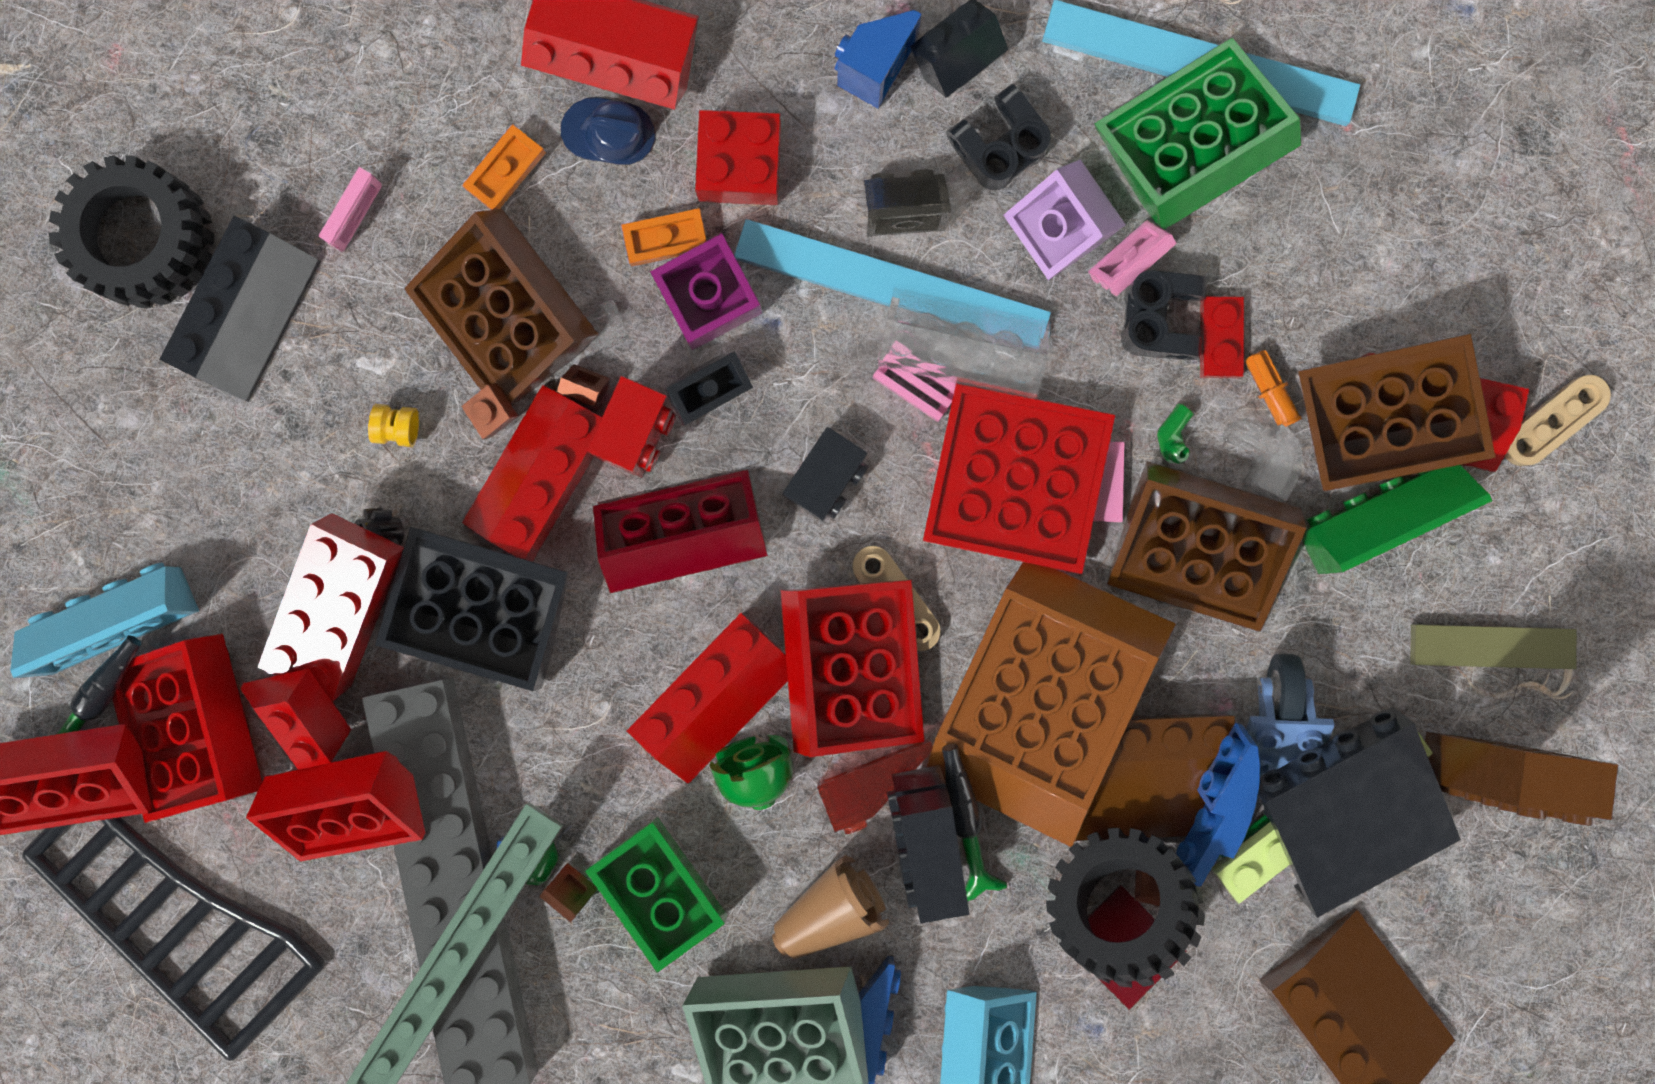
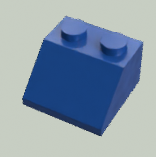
M916 10L859 24L852 36L846 34L835 52V57L838 58L835 65V70L838 71L837 86L879 109L912 52L910 46L918 40L922 14Z

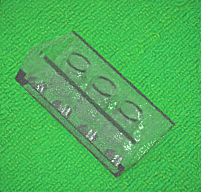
M894 287L877 366L955 384L1035 399L1040 392L1046 365L1051 322Z

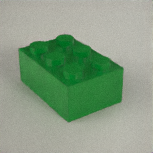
M658 816L592 863L585 871L657 973L715 932L726 922L728 914Z

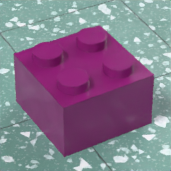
M722 233L650 271L692 351L762 314L761 305Z

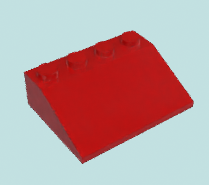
M912 580L781 590L793 752L808 757H817L924 742Z
M223 633L183 640L132 658L112 700L119 725H127L143 752L150 801L149 813L142 814L144 823L258 792L262 783L260 769L257 764L250 731L247 726Z

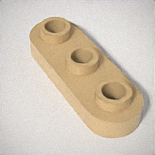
M1585 375L1570 381L1523 419L1521 429L1506 453L1505 458L1516 466L1533 465L1543 460L1608 406L1611 397L1608 384L1602 378L1595 375ZM1581 390L1587 394L1588 399L1586 403L1581 402L1579 399ZM1550 415H1553L1557 420L1555 428H1552L1548 423ZM1519 440H1523L1526 444L1525 453H1521L1517 448Z
M865 547L856 554L853 560V573L860 584L907 580L888 552L880 547ZM874 558L880 562L881 567L878 573L870 574L866 571L865 563L868 559ZM912 586L915 625L923 623L928 629L925 638H916L917 651H926L938 642L940 625Z

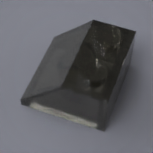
M923 169L911 172L909 177H895L894 173L883 172L873 174L871 179L864 180L863 198L866 237L945 231L951 214L945 175L934 174L933 170Z

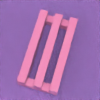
M359 167L318 237L341 252L345 250L380 191L382 184L371 173Z
M1146 220L1088 272L1094 282L1097 284L1100 282L1104 289H1110L1111 293L1117 297L1139 274L1150 268L1175 246L1176 242L1171 233Z
M896 343L872 377L937 422H939L952 403L956 385ZM898 357L949 392L947 396H944L895 363V358ZM887 370H891L940 403L939 408L936 410L885 375Z

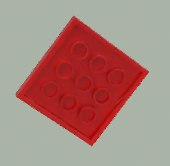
M956 383L923 542L1082 574L1115 415Z

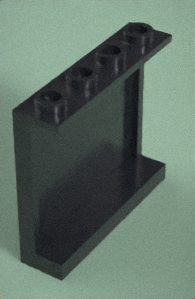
M1395 707L1375 713L1369 720L1350 730L1338 733L1334 739L1313 750L1301 753L1297 759L1278 769L1266 772L1260 778L1257 797L1262 801L1298 883L1294 885V888L1302 902L1317 918L1461 840L1414 722Z

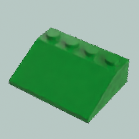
M1233 38L1228 39L1094 123L1096 130L1139 201L1156 224L1164 230L1301 146L1300 118Z

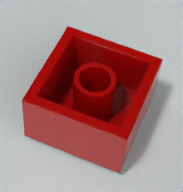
M699 110L695 191L699 202L778 205L781 147L780 113Z
M621 376L587 452L601 461L640 478L643 477L645 471L651 473L660 455V450H657L656 446L661 434L668 436L677 415L673 413V406L669 398Z

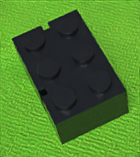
M937 765L892 774L894 790L887 791V797L909 909L917 907L920 924L970 915L953 810L941 766Z

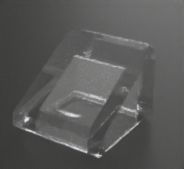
M614 298L605 301L584 314L599 334L590 342L594 354L631 340Z

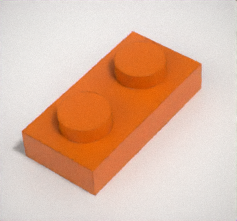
M512 124L462 186L490 210L501 209L546 152Z
M700 208L621 224L631 267L678 257L707 241Z

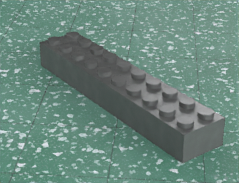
M454 678L362 698L374 753L388 751L398 758L399 762L413 774L425 828L423 840L394 845L420 968L492 857ZM505 917L433 1027L444 1084H531L538 1073Z

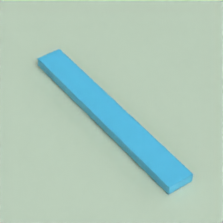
M1058 0L1053 1L1042 42L1167 77L1219 46ZM1246 53L1294 112L1347 126L1350 123L1360 84Z
M748 219L745 220L734 255L735 259L741 262L1035 352L1040 350L1051 312Z

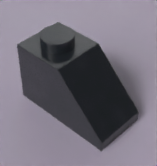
M734 351L719 355L685 373L664 388L684 426L752 389L753 386Z

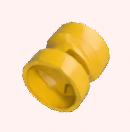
M375 403L371 409L368 422L370 442L386 444L388 441H393L398 446L413 448L419 431V412L417 408L403 406L400 410H394L389 405Z

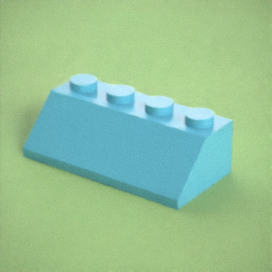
M157 563L140 571L141 577L128 582L127 579H121L103 586V594L93 598L90 595H84L66 602V610L53 614V611H48L29 618V626L15 631L10 669L13 678L54 675L120 646L128 635L139 638L199 612L182 568L165 566L164 563Z
M968 986L947 990L940 1084H1030L1037 992L984 986Z

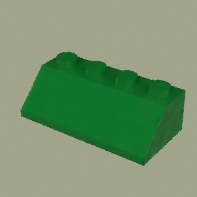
M1461 465L1420 472L1406 480L1402 476L1395 477L1379 484L1381 492L1368 497L1366 492H1363L1343 501L1345 509L1333 515L1327 509L1307 518L1309 526L1306 527L1307 529L1302 541L1318 574L1342 573L1493 500L1490 494Z

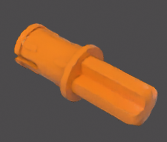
M1263 350L1249 356L1246 359V365L1261 392L1258 398H1264L1278 430L1301 420L1302 417L1299 415L1286 389V386L1289 384L1288 382L1283 383L1269 353Z

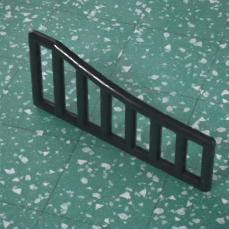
M122 817L100 820L104 826L61 870L43 853L71 825L44 829L23 850L22 858L228 1061L235 1060L324 968V959L293 929L233 901L184 871L153 846ZM117 836L134 852L87 898L72 881ZM147 862L165 878L116 927L100 910ZM178 887L198 899L199 901L146 955L129 939ZM212 909L234 919L235 921L175 983L157 967ZM250 928L274 938L203 1012L186 996ZM288 948L304 966L231 1040L214 1023Z

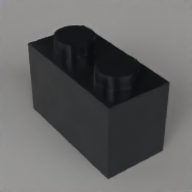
M968 0L959 6L952 14L927 31L910 46L924 80L945 98L949 97L1009 50L995 13L977 0Z
M827 426L783 491V497L821 522H824L827 516L835 519L847 501L842 496V493L850 482L857 486L869 468V465L864 463L868 453Z

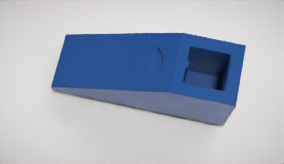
M893 956L885 958L858 993L861 1002L869 1084H874L876 1075L883 1076L887 1051L880 1050L883 1034L889 1036L891 1034L894 1011L888 1010L890 994H898L901 970L895 969Z

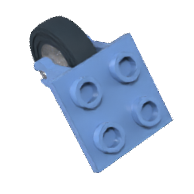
M1275 654L1270 661L1267 678L1261 677V685H1258L1259 716H1250L1246 730L1258 746L1260 776L1297 759L1301 753L1313 750L1328 742L1335 726L1333 719L1316 718L1313 682L1311 679L1305 678L1304 666L1298 655Z

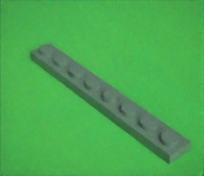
M530 802L524 806L346 1084H397L564 824Z

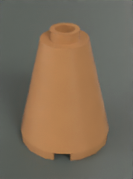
M844 855L836 860L774 924L775 933L772 934V939L775 947L782 955L788 954L791 958L797 959L880 932L888 926L889 918L882 920L880 915L881 912L886 910V907L877 887L864 869L857 873L850 866L856 862L855 859Z

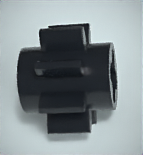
M383 508L364 509L365 519H357L354 524L398 545H401L403 542V524L398 517L392 516V510H383Z

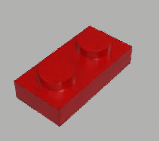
M1206 296L1205 300L1200 301V337L1202 338L1200 378L1240 379L1244 376V297Z

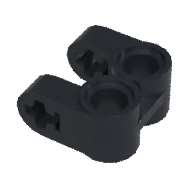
M1010 84L994 96L996 106L1012 128L1002 137L985 144L975 129L965 119H962L946 131L947 138L952 147L978 180V183L989 190H1000L1006 187L1013 178L1024 170L1038 164L1044 157L1051 140L1048 126L1014 84ZM1023 135L1032 136L1036 139L1038 147L1033 150L1025 149L1020 145L1018 138ZM993 158L1000 159L1004 162L1006 171L1002 173L991 172L986 162Z
M1148 270L1139 274L1126 288L1124 294L1126 304L1125 321L1120 335L1121 343L1125 350L1136 356L1175 360L1200 359L1202 338L1195 335L1168 333L1166 317L1169 300H1205L1207 278L1194 274ZM1141 285H1147L1154 289L1156 293L1155 302L1149 303L1141 298L1139 294ZM1138 324L1146 325L1151 329L1153 335L1151 342L1145 343L1138 339L1135 331Z

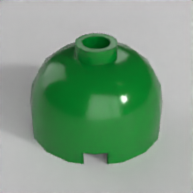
M768 735L769 742L755 744L756 737L752 736L733 742L719 750L715 754L718 762L714 764L711 761L709 766L722 796L730 803L745 808H753L754 810H763L774 805L776 800L790 786L794 770L789 744L784 737Z

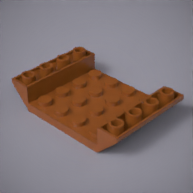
M1023 562L1006 587L939 729L927 767L940 765L946 784L942 747L947 744H957L961 761L978 802L1072 847L1176 623L1059 570Z

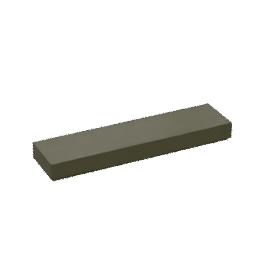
M1411 625L1410 665L1577 669V629Z

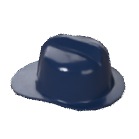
M585 98L574 103L565 112L561 121V138L566 148L580 158L617 165H631L641 161L651 151L655 141V128L650 116L638 106L617 100Z

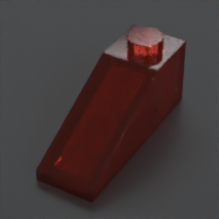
M925 739L924 742L915 743L817 782V789L834 832L843 829L845 835L867 827L866 820L873 818L888 801L887 791L894 790L892 774L916 770L933 751L930 739Z

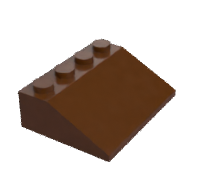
M502 208L475 212L404 288L480 390L488 384L497 383L512 406L574 359L599 335Z
M1471 333L1298 371L1323 491L1495 458Z
M1147 461L1130 504L1107 579V585L1261 632L1307 529L1302 509Z
M1226 713L1132 717L1075 841L1088 840L1087 836L1098 832L1104 840L1109 839L1108 829L1120 828L1126 836H1129L1130 828L1141 830L1147 838H1151L1152 835L1157 838L1187 836L1194 824L1196 814L1205 805L1204 800L1197 791L1201 777L1204 772L1209 770L1216 758L1222 740L1232 730L1235 724V716Z
M1356 908L1259 980L1336 1084H1420L1456 1041Z

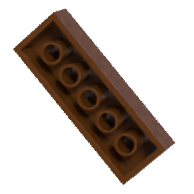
M1426 731L1425 742L1433 753L1428 759L1441 791L1448 793V795L1464 797L1465 800L1481 802L1482 805L1498 807L1499 810L1514 812L1516 815L1536 819H1546L1547 816L1562 819L1564 822L1592 826L1593 818L1612 820L1618 764L1511 743Z

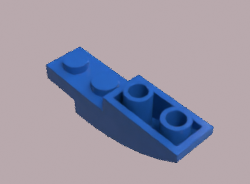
M1235 723L1229 735L1222 740L1216 758L1209 770L1204 772L1201 777L1197 791L1204 800L1205 805L1196 814L1191 830L1176 850L1177 856L1192 873L1197 881L1195 885L1198 887L1202 886L1219 855L1234 859L1245 838L1256 806L1260 783L1258 746L1245 727L1239 723Z

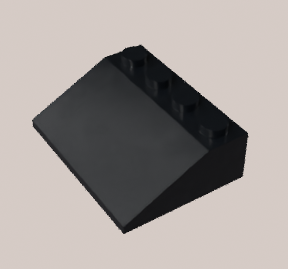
M410 527L375 646L526 690L536 691L542 689L554 648L569 572Z

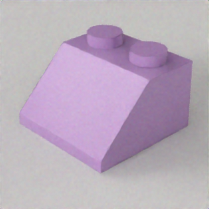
M1081 159L1055 170L1003 215L1048 280L1099 247L1126 225Z

